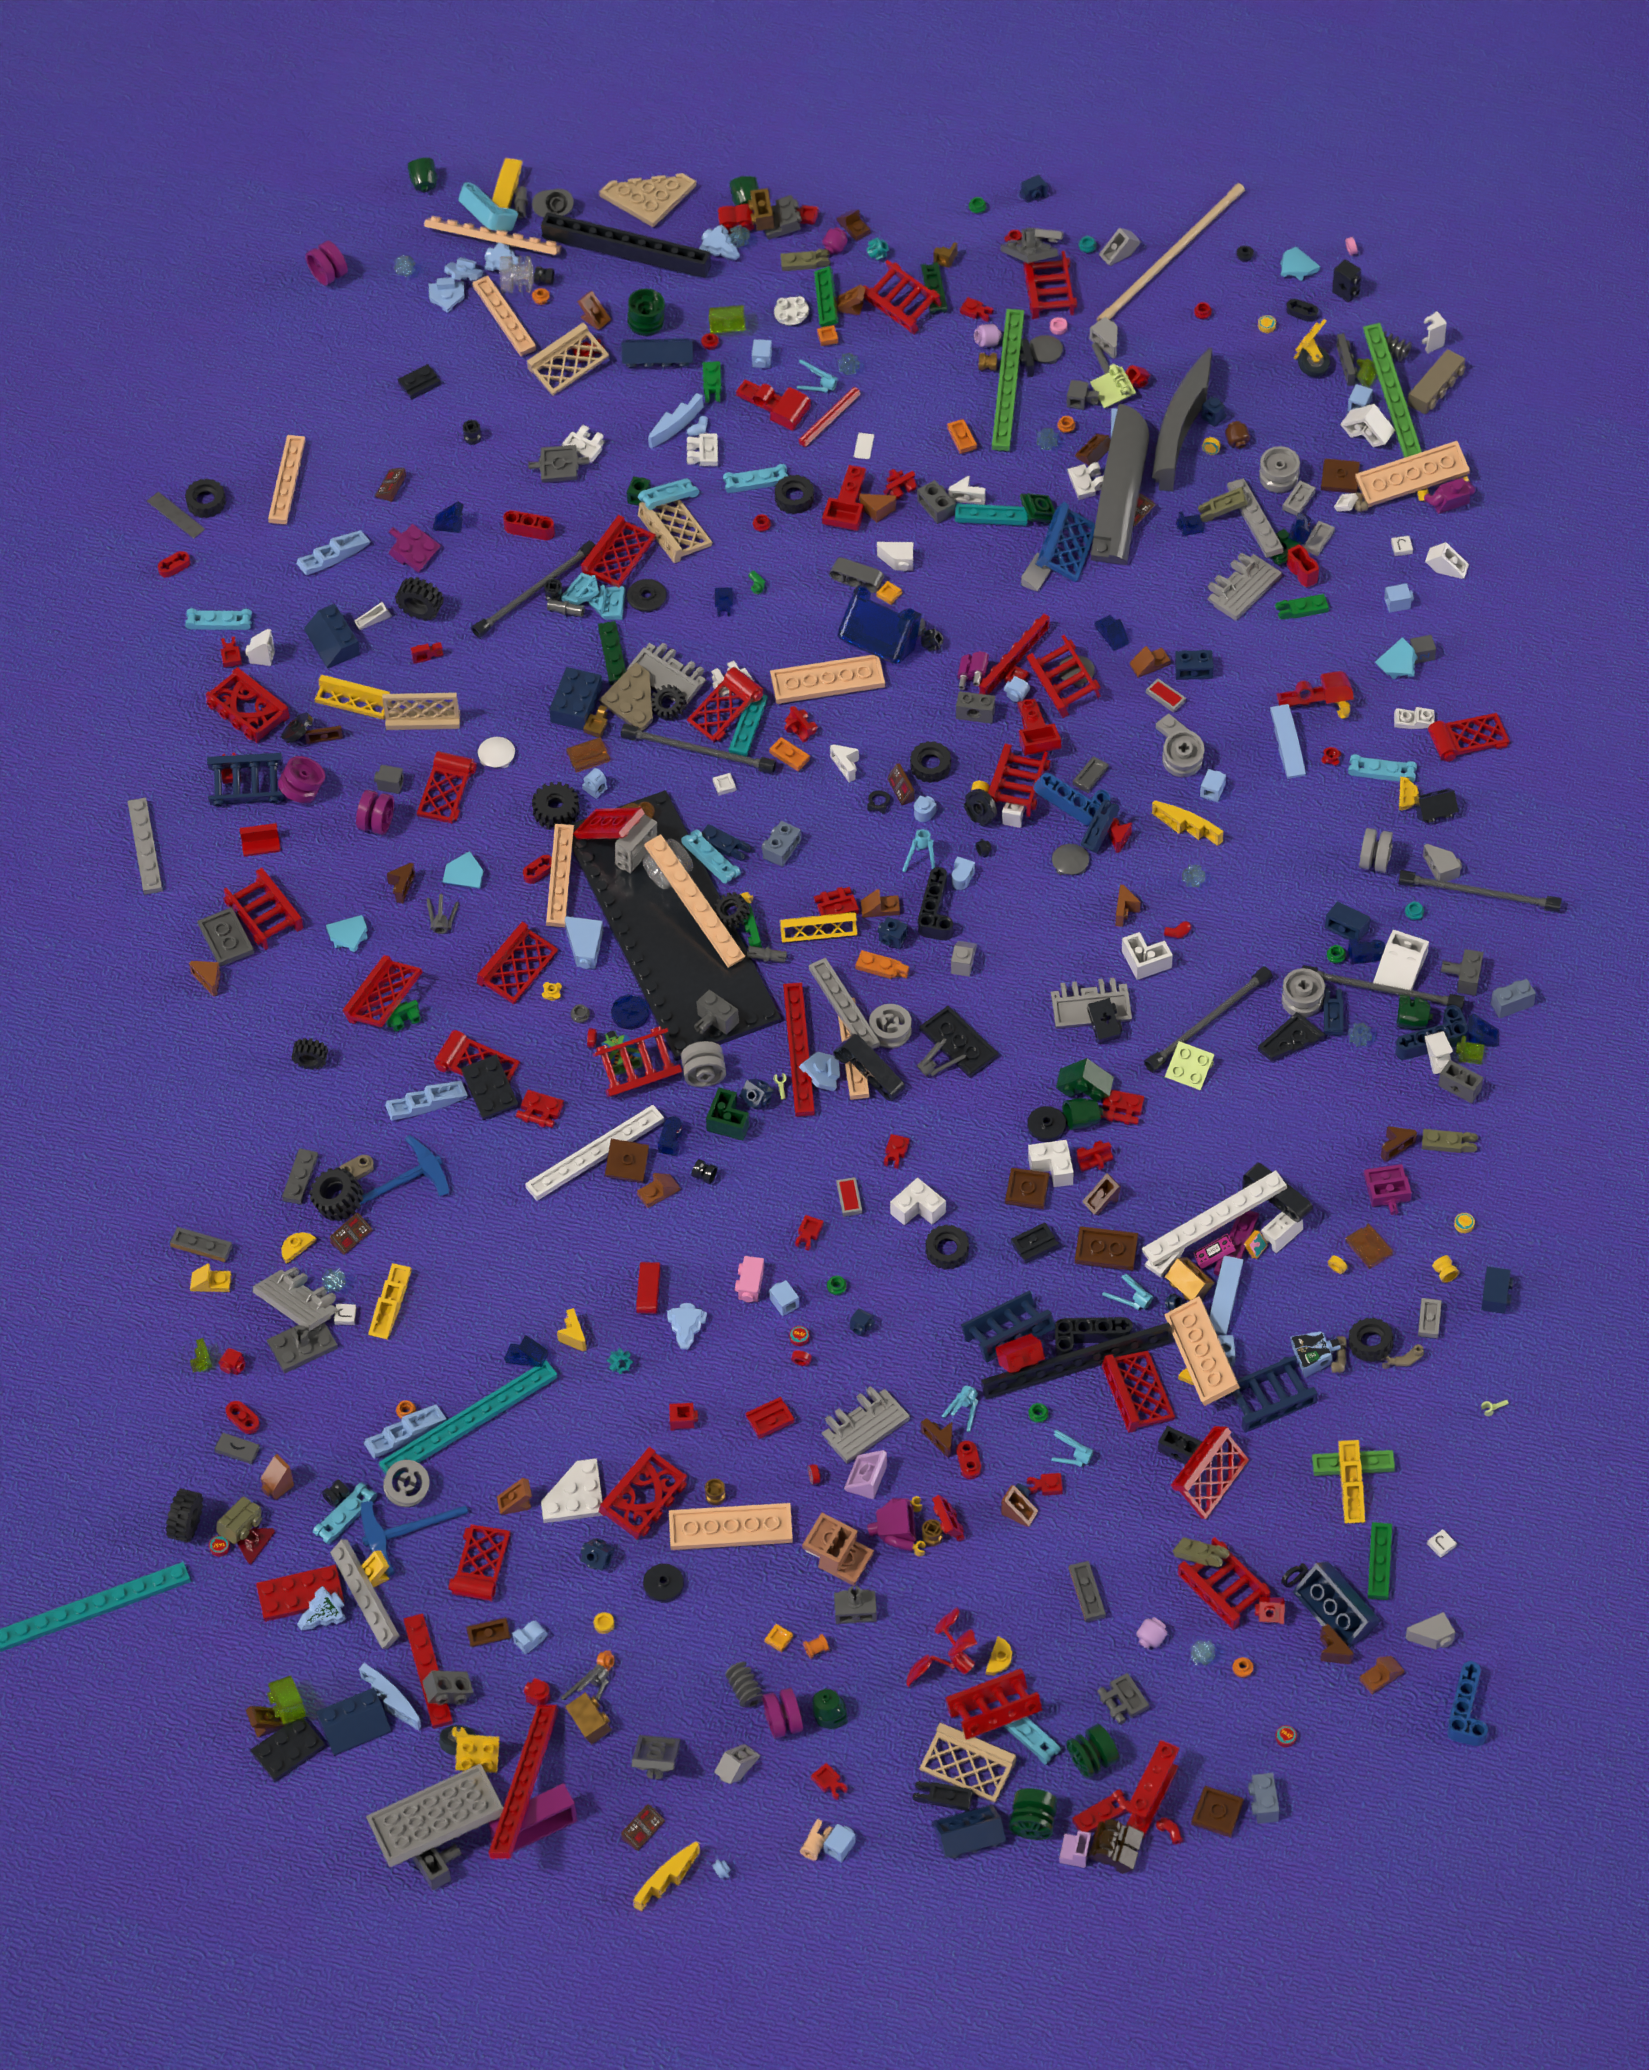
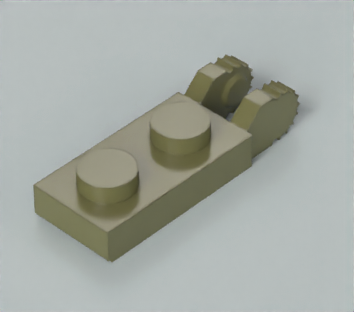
M818 249L816 252L780 254L782 271L817 269L830 265V259L827 258L829 251L826 249Z
M1237 488L1199 505L1198 511L1203 513L1200 515V520L1208 522L1213 520L1214 517L1248 505L1244 488Z
M1423 1129L1422 1149L1473 1153L1477 1150V1145L1468 1142L1477 1141L1478 1136L1470 1132L1462 1134V1132Z
M1185 1537L1173 1549L1175 1557L1206 1566L1220 1567L1223 1563L1221 1558L1226 1559L1229 1556L1228 1550L1224 1547L1210 1545Z

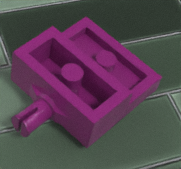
M411 524L402 533L394 527L389 531L397 539L389 555L402 565L404 563L408 564L418 573L441 546L414 524Z
M1402 1164L1364 1170L1363 1174L1372 1207L1389 1205L1390 1214L1394 1215L1395 1213L1396 1215L1399 1213L1396 1204L1411 1200V1189L1407 1176L1405 1177Z

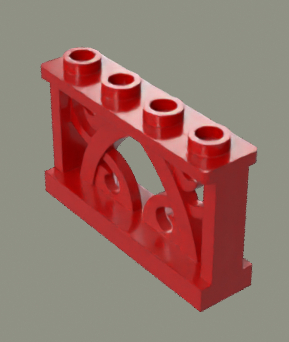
M238 667L224 681L205 694L206 704L211 710H216L224 720L227 719L231 722L236 730H241L249 740H253L256 743L260 742L261 738L282 721L285 722L290 718L288 707ZM236 683L233 690H230L229 688ZM222 694H229V695H231V697H230V696H227V695H226V696H222V699H225V700H226L225 702H221V701L218 699V697L221 696ZM237 699H256V712L244 713L237 711ZM260 705L265 706V708L261 707L262 711L259 709ZM262 719L263 725L258 729H255L253 726H251L252 723H255L258 726V720Z
M650 1446L603 1500L598 1511L631 1534L636 1540L640 1536H646L651 1529L650 1524L653 1521L657 1522L663 1514L661 1511L665 1507L669 1508L675 1500L674 1496L676 1493H681L687 1486V1475L655 1453L656 1451ZM652 1461L663 1470L657 1473L650 1462ZM643 1474L646 1476V1479L650 1476V1479L641 1481L639 1476ZM663 1475H671L675 1479V1484L667 1487L665 1483L670 1480L662 1479L660 1481L659 1478ZM653 1483L655 1500L646 1504H634L635 1492L631 1485L647 1486ZM662 1492L667 1493L662 1499ZM624 1494L631 1496L630 1504L627 1503L628 1499L623 1498ZM612 1507L625 1511L624 1518L612 1510ZM630 1512L634 1513V1521H636V1517H642L643 1521L640 1525H632L629 1522L628 1515Z

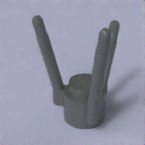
M439 894L438 915L434 918L431 901L428 897L426 900L431 922L430 929L437 934H445L448 930H451L452 921L459 902H455L448 920L445 915H442L443 894Z
M944 1038L941 1042H937L925 1058L916 1066L926 1077L929 1074L934 1076L938 1072L966 1058V1055L957 1057L935 1069L936 1063L932 1058L947 1041Z
M597 1664L585 1677L569 1689L561 1699H566L576 1689L578 1692L582 1691L591 1683L594 1686L600 1685L595 1697L599 1701L605 1686L609 1683L606 1679L609 1676L608 1670L602 1665Z

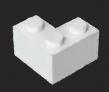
M1375 404L1350 410L1340 424L1350 437L1364 435L1372 447L1385 445L1395 431Z
M1140 932L1122 938V953L1137 980L1172 968L1173 955L1165 941L1147 947Z
M1067 1140L1028 1145L1030 1170L1040 1172L1051 1171L1054 1187L1073 1185V1168Z
M916 1178L890 1202V1213L903 1225H906L917 1214H920L933 1225L946 1213V1200L919 1178Z

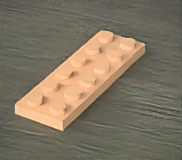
M1454 441L1355 474V478L1364 500L1367 502L1368 507L1470 474V470L1458 441Z
M879 654L770 670L776 704L885 687Z
M1199 1296L1164 1314L1167 1322L1171 1325L1174 1339L1204 1406L1240 1388L1203 1301Z
M790 1503L669 1510L671 1550L793 1543Z

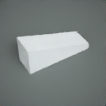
M381 602L354 620L359 630H362L388 619L392 615L384 603Z

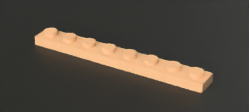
M431 216V218L425 220L424 227L554 255L561 253V246L556 245L557 242L554 241L541 242L536 237H530V239L523 238L524 235L522 234L508 235L507 231L499 230L494 232L484 226L476 228L471 223H464L462 225L458 224L456 220L448 219V221H443L438 216Z
M662 835L646 842L645 848L727 967L729 968L743 960L745 955Z

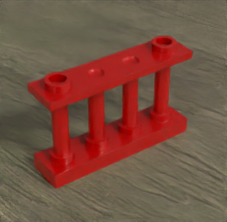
M1061 251V260L1034 261L1030 263L1023 261L1032 319H1039V311H1042V309L1069 307L1070 316L1074 315V308H1077L1076 297L1073 298L1068 271L1070 259L1066 258L1065 251ZM1062 267L1063 270L1061 274L1037 276V274L1033 273L1036 269ZM1062 280L1065 282V287L1036 288V285L1041 282ZM1067 294L1068 299L1050 302L1038 301L1040 296Z
M887 260L885 263L889 271L873 288H868L864 285L866 288L863 295L864 299L912 334H915L919 330L916 320L933 302L939 307L942 305L939 299L940 295L933 289L929 290L905 273L897 263H891ZM894 275L900 278L901 281L886 297L882 298L879 296L878 292ZM907 284L914 288L899 306L895 307L891 304V301ZM921 293L926 297V300L912 315L907 316L904 314V310Z
M1062 635L1061 637L1065 645L1042 658L1038 657L1036 659L1033 653L1026 657L1061 717L1064 718L1069 715L1066 709L1069 707L1068 705L1088 693L1094 691L1097 698L1101 697L1098 691L1101 687L1096 679H1091L1075 653L1076 647L1071 639L1067 640L1066 636ZM1067 651L1073 657L1049 672H1044L1042 669L1046 663ZM1077 664L1081 671L1058 685L1051 684L1050 681H1052L1053 677ZM1086 678L1089 685L1065 699L1064 697L1060 699V691Z
M1004 744L988 791L995 804L1002 801L1026 806V816L1030 817L1032 810H1036L1037 793L1034 787L1009 782L1004 777L1010 775L1035 780V783L1045 771H1049L1050 760H1048V752L1044 751L1042 760L1014 755L1012 753V745ZM1014 762L1039 767L1037 773L1010 768L1009 763L1012 764ZM1006 788L1030 793L1029 799L1005 795L1001 794L1000 789Z
M260 868L256 870V882L233 895L227 887L224 888L225 897L223 899L225 904L233 908L253 934L256 944L261 945L267 950V938L288 926H293L297 932L304 927L302 917L265 870ZM259 888L265 890V895L244 907L237 901ZM268 901H273L276 904L274 908L253 920L247 914ZM277 914L285 916L284 921L264 932H261L257 927Z
M659 1026L651 1029V1034L609 1048L607 1045L596 1048L597 1052L593 1053V1057L601 1056L610 1082L609 1089L605 1090L607 1097L682 1072L680 1064L675 1066L674 1062L672 1063L662 1036V1034L668 1032L667 1028L662 1029ZM655 1037L664 1063V1070L659 1072L653 1069L644 1040ZM637 1043L646 1069V1076L641 1078L635 1075L626 1046ZM619 1049L628 1076L627 1083L620 1084V1081H617L608 1052Z
M1216 1537L1212 1539L1211 1545H1219L1228 1550L1224 1542L1219 1541ZM1229 1550V1556L1226 1559L1221 1558L1226 1564L1208 1579H1202L1198 1575V1572L1206 1565L1195 1563L1189 1566L1183 1561L1178 1565V1576L1232 1630L1239 1626L1240 1613L1259 1599V1597H1270L1269 1587L1265 1583H1261ZM1231 1570L1240 1577L1221 1593H1216L1212 1589V1585ZM1245 1584L1254 1591L1235 1607H1230L1226 1603V1599Z
M1021 1668L945 1697L948 1713L951 1718L960 1715L963 1719L961 1725L966 1740L1042 1711L1038 1692L1028 1695L1026 1692L1028 1688L1024 1672ZM1018 1693L1020 1696L1018 1700L1009 1702L1006 1698ZM998 1700L1002 1705L990 1710L987 1704ZM980 1708L982 1713L971 1717L968 1713L971 1710Z
M1160 1740L1126 1808L1127 1812L1132 1813L1126 1827L1130 1826L1143 1832V1839L1178 1770V1765L1173 1764L1180 1748L1163 1740Z

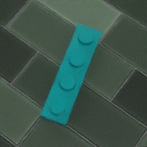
M956 504L955 522L1027 526V513L1024 507Z
M763 695L757 702L750 703L742 712L729 747V753L747 757L768 701L767 695Z

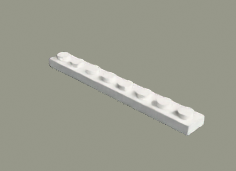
M651 1105L525 1183L526 1189L538 1201L607 1158L611 1138L633 1142L662 1124L664 1117L654 1105Z
M1274 1171L1143 1247L1142 1252L1152 1266H1155L1287 1189V1185L1277 1171Z

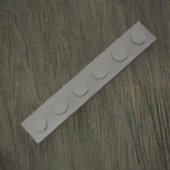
M1242 478L1227 483L1229 492L1240 487L1244 488L1248 505L1240 507L1239 510L1265 557L1268 558L1283 553L1280 541L1245 479Z
M146 798L128 801L144 895L162 892Z
M823 958L810 964V972L850 1035H859L872 1049L879 1047L880 1042L827 959Z
M340 1540L330 1553L382 1649H388L399 1637V1634L348 1540Z

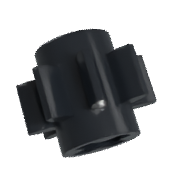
M936 628L923 631L924 635L921 637L922 646L928 649V652L941 649L940 645L943 643V635L936 631Z

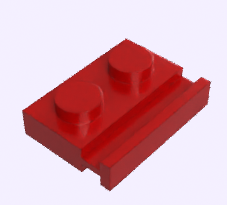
M782 1397L745 1413L758 1439L795 1423L794 1417L786 1404H784Z

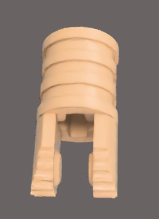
M819 1819L816 1820L808 1838L800 1849V1853L810 1860H817L825 1840L833 1830L832 1827L828 1826L824 1830L823 1835L818 1834L817 1832L822 1824V1821Z

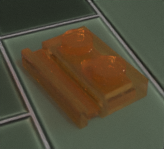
M601 737L566 748V753L576 773L610 762V756Z
M1369 1223L1366 1227L1360 1228L1346 1237L1347 1244L1369 1269L1393 1253L1392 1249Z

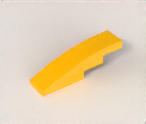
M505 158L492 201L499 208L511 207L513 195L516 194L523 163L522 160Z
M1158 801L1152 802V814L1178 834L1185 830L1198 840L1205 836L1217 846L1223 842V830L1211 822L1174 805Z
M392 1263L381 1297L377 1301L368 1333L369 1336L388 1340L412 1271L411 1267Z
M1359 1440L1338 1441L1344 1523L1365 1522Z
M695 1841L678 1852L652 1875L633 1899L634 1908L642 1912L652 1895L661 1898L671 1882L676 1885L680 1884L700 1853L698 1842Z

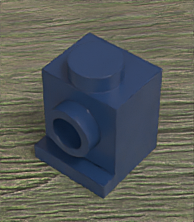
M1038 174L1021 182V197L1028 203L1042 196L1046 198L1048 197V185Z
M1211 396L1202 404L1201 418L1213 427H1216L1227 417L1225 405L1218 398Z

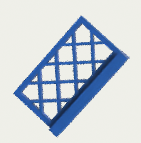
M1062 502L1054 512L1035 565L1041 568L1045 565L1076 582L1093 539L1095 523L1068 509L1069 504ZM1067 516L1073 518L1075 524L1070 525ZM1082 525L1091 528L1090 532L1085 533ZM1077 527L1080 535L1075 536L1072 528ZM1067 529L1070 537L1064 538L1062 530ZM1083 538L1085 546L1080 547L1077 539ZM1068 541L1073 542L1075 546L1074 549L1069 548L1067 544ZM1062 543L1065 551L1060 552L1057 544ZM1078 552L1080 560L1075 561L1072 553ZM1067 554L1070 562L1065 563L1061 555ZM1057 557L1060 565L1052 563L1051 559ZM1072 565L1075 570V574L1070 573L1068 571L1067 566Z

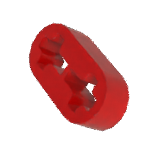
M179 551L160 561L158 564L160 576L168 578L186 569L190 565L188 553Z
M542 855L523 869L524 881L528 884H534L551 873L552 856Z

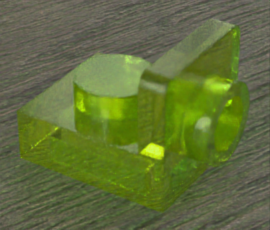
M1358 358L1356 362L1361 370L1357 378L1362 386L1370 388L1377 375L1374 363L1370 359Z
M1462 1036V1041L1457 1042L1456 1054H1460L1459 1062L1482 1065L1484 1045L1465 1042L1466 1036Z
M203 1338L196 1340L198 1348H194L197 1358L190 1360L193 1373L203 1372L212 1367Z

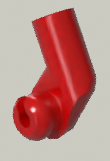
M1183 921L1176 928L1165 927L1164 936L1181 939L1191 931V924L1188 921Z
M1162 1817L1156 1822L1158 1830H1166L1170 1833L1173 1845L1183 1842L1176 1823L1166 1817Z

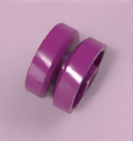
M329 240L320 244L318 249L313 248L305 255L311 273L324 286L334 282L335 277L340 278L347 274V264L343 255Z
M294 756L289 759L278 781V786L287 798L299 803H309L315 799L325 779V772L316 761L308 757Z
M365 790L357 809V829L367 832L372 828L373 833L385 835L393 817L394 797L385 793L378 796L376 791Z
M791 1687L780 1691V1703L773 1692L762 1696L766 1720L774 1739L785 1736V1723L792 1734L803 1731L799 1707Z

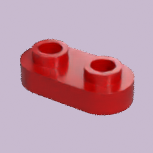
M232 1401L226 1406L227 1418L243 1433L253 1434L258 1431L260 1423L257 1415L242 1402Z
M968 1440L960 1442L957 1445V1458L961 1474L966 1479H975L981 1473V1464L976 1445Z

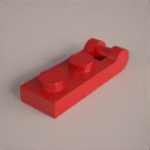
M1118 1789L1109 1797L1072 1817V1822L1078 1831L1092 1833L1097 1830L1099 1822L1103 1821L1105 1823V1820L1108 1819L1115 1820L1127 1813L1126 1808L1130 1801H1126L1124 1798L1125 1794L1121 1789ZM1118 1802L1120 1806L1115 1809L1113 1804Z

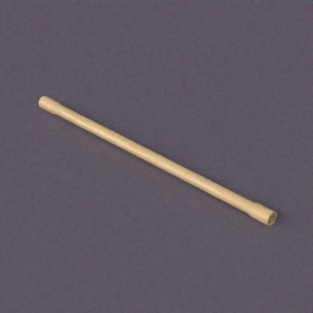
M1237 183L1214 208L1121 297L1097 317V321L1104 317L1109 320L1112 319L1115 313L1232 201L1236 200L1245 191L1244 186Z

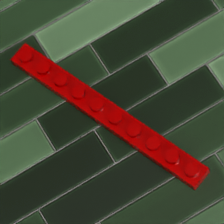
M537 1705L489 1850L490 1859H511L559 1711L557 1705Z

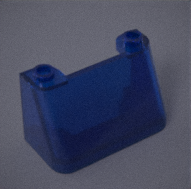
M858 585L852 593L839 626L838 638L890 663L897 664L902 662L915 650L922 614L911 608H907L900 613L869 600L871 598L870 590Z

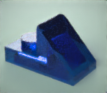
M457 501L436 514L432 529L435 531L459 533L463 522V504Z
M1108 615L1095 622L1096 629L1113 651L1130 644L1121 619L1114 620L1111 615Z
M1476 1014L1468 1016L1470 1046H1499V1029Z
M525 1335L521 1344H510L504 1360L508 1364L542 1367L549 1352L542 1345Z

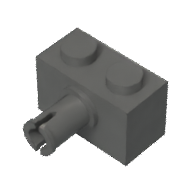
M1464 949L1463 960L1460 964L1442 962L1441 973L1456 974L1459 977L1457 993L1476 996L1483 952Z
M708 990L697 1001V1012L702 1019L694 1025V1028L697 1032L700 1031V1034H703L713 1025L727 1035L739 1023L738 1009L711 990Z
M851 1586L848 1591L844 1590L834 1593L836 1624L877 1622L875 1591L861 1590L858 1586H855L856 1590H854L853 1586Z
M455 1843L441 1852H438L433 1847L418 1856L412 1857L433 1891L451 1881L446 1863L461 1856L459 1848H456L457 1845Z

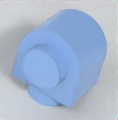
M1016 676L1013 677L1011 682L1008 681L1004 687L1007 697L1014 702L1023 701L1030 690L1029 684Z
M920 795L914 803V817L920 822H927L936 813V803L930 796L923 797Z

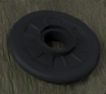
M641 579L629 587L627 600L633 608L639 611H653L665 602L666 590L656 580ZM647 592L651 594L648 598L642 596L643 593Z

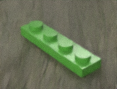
M1393 1450L1360 1452L1362 1473L1394 1472ZM1339 1453L1312 1454L1313 1475H1339Z

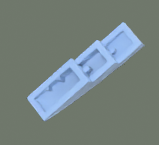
M696 393L688 405L681 402L673 414L666 412L648 436L649 448L653 449L667 441L693 420L703 408V396Z
M361 530L332 538L329 545L315 548L313 554L298 558L297 565L305 575H309L354 555L368 546L370 541Z
M1289 704L1270 707V713L1275 726L1274 731L1279 744L1278 750L1287 779L1306 776Z
M462 1081L429 1085L425 1087L424 1091L406 1093L405 1098L388 1100L385 1106L392 1121L449 1106L466 1099L468 1095Z
M1224 1256L1210 1313V1320L1216 1333L1219 1335L1227 1334L1243 1259Z
M436 1404L403 1416L401 1422L385 1427L383 1433L365 1439L364 1445L375 1459L416 1440L444 1423L446 1418Z
M363 1663L359 1668L360 1676L363 1680L372 1684L371 1687H374L378 1698L384 1700L385 1711L415 1729L420 1730V1718L407 1699L384 1676Z

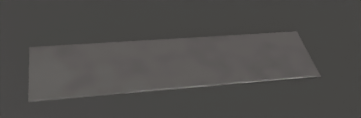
M157 492L147 500L148 503L192 538H195L205 530V528L161 493Z

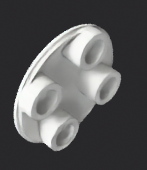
M801 296L780 298L774 309L775 318L785 325L799 324L809 314L808 304Z
M503 737L489 738L482 742L478 749L481 764L489 767L506 768L515 755L513 744Z

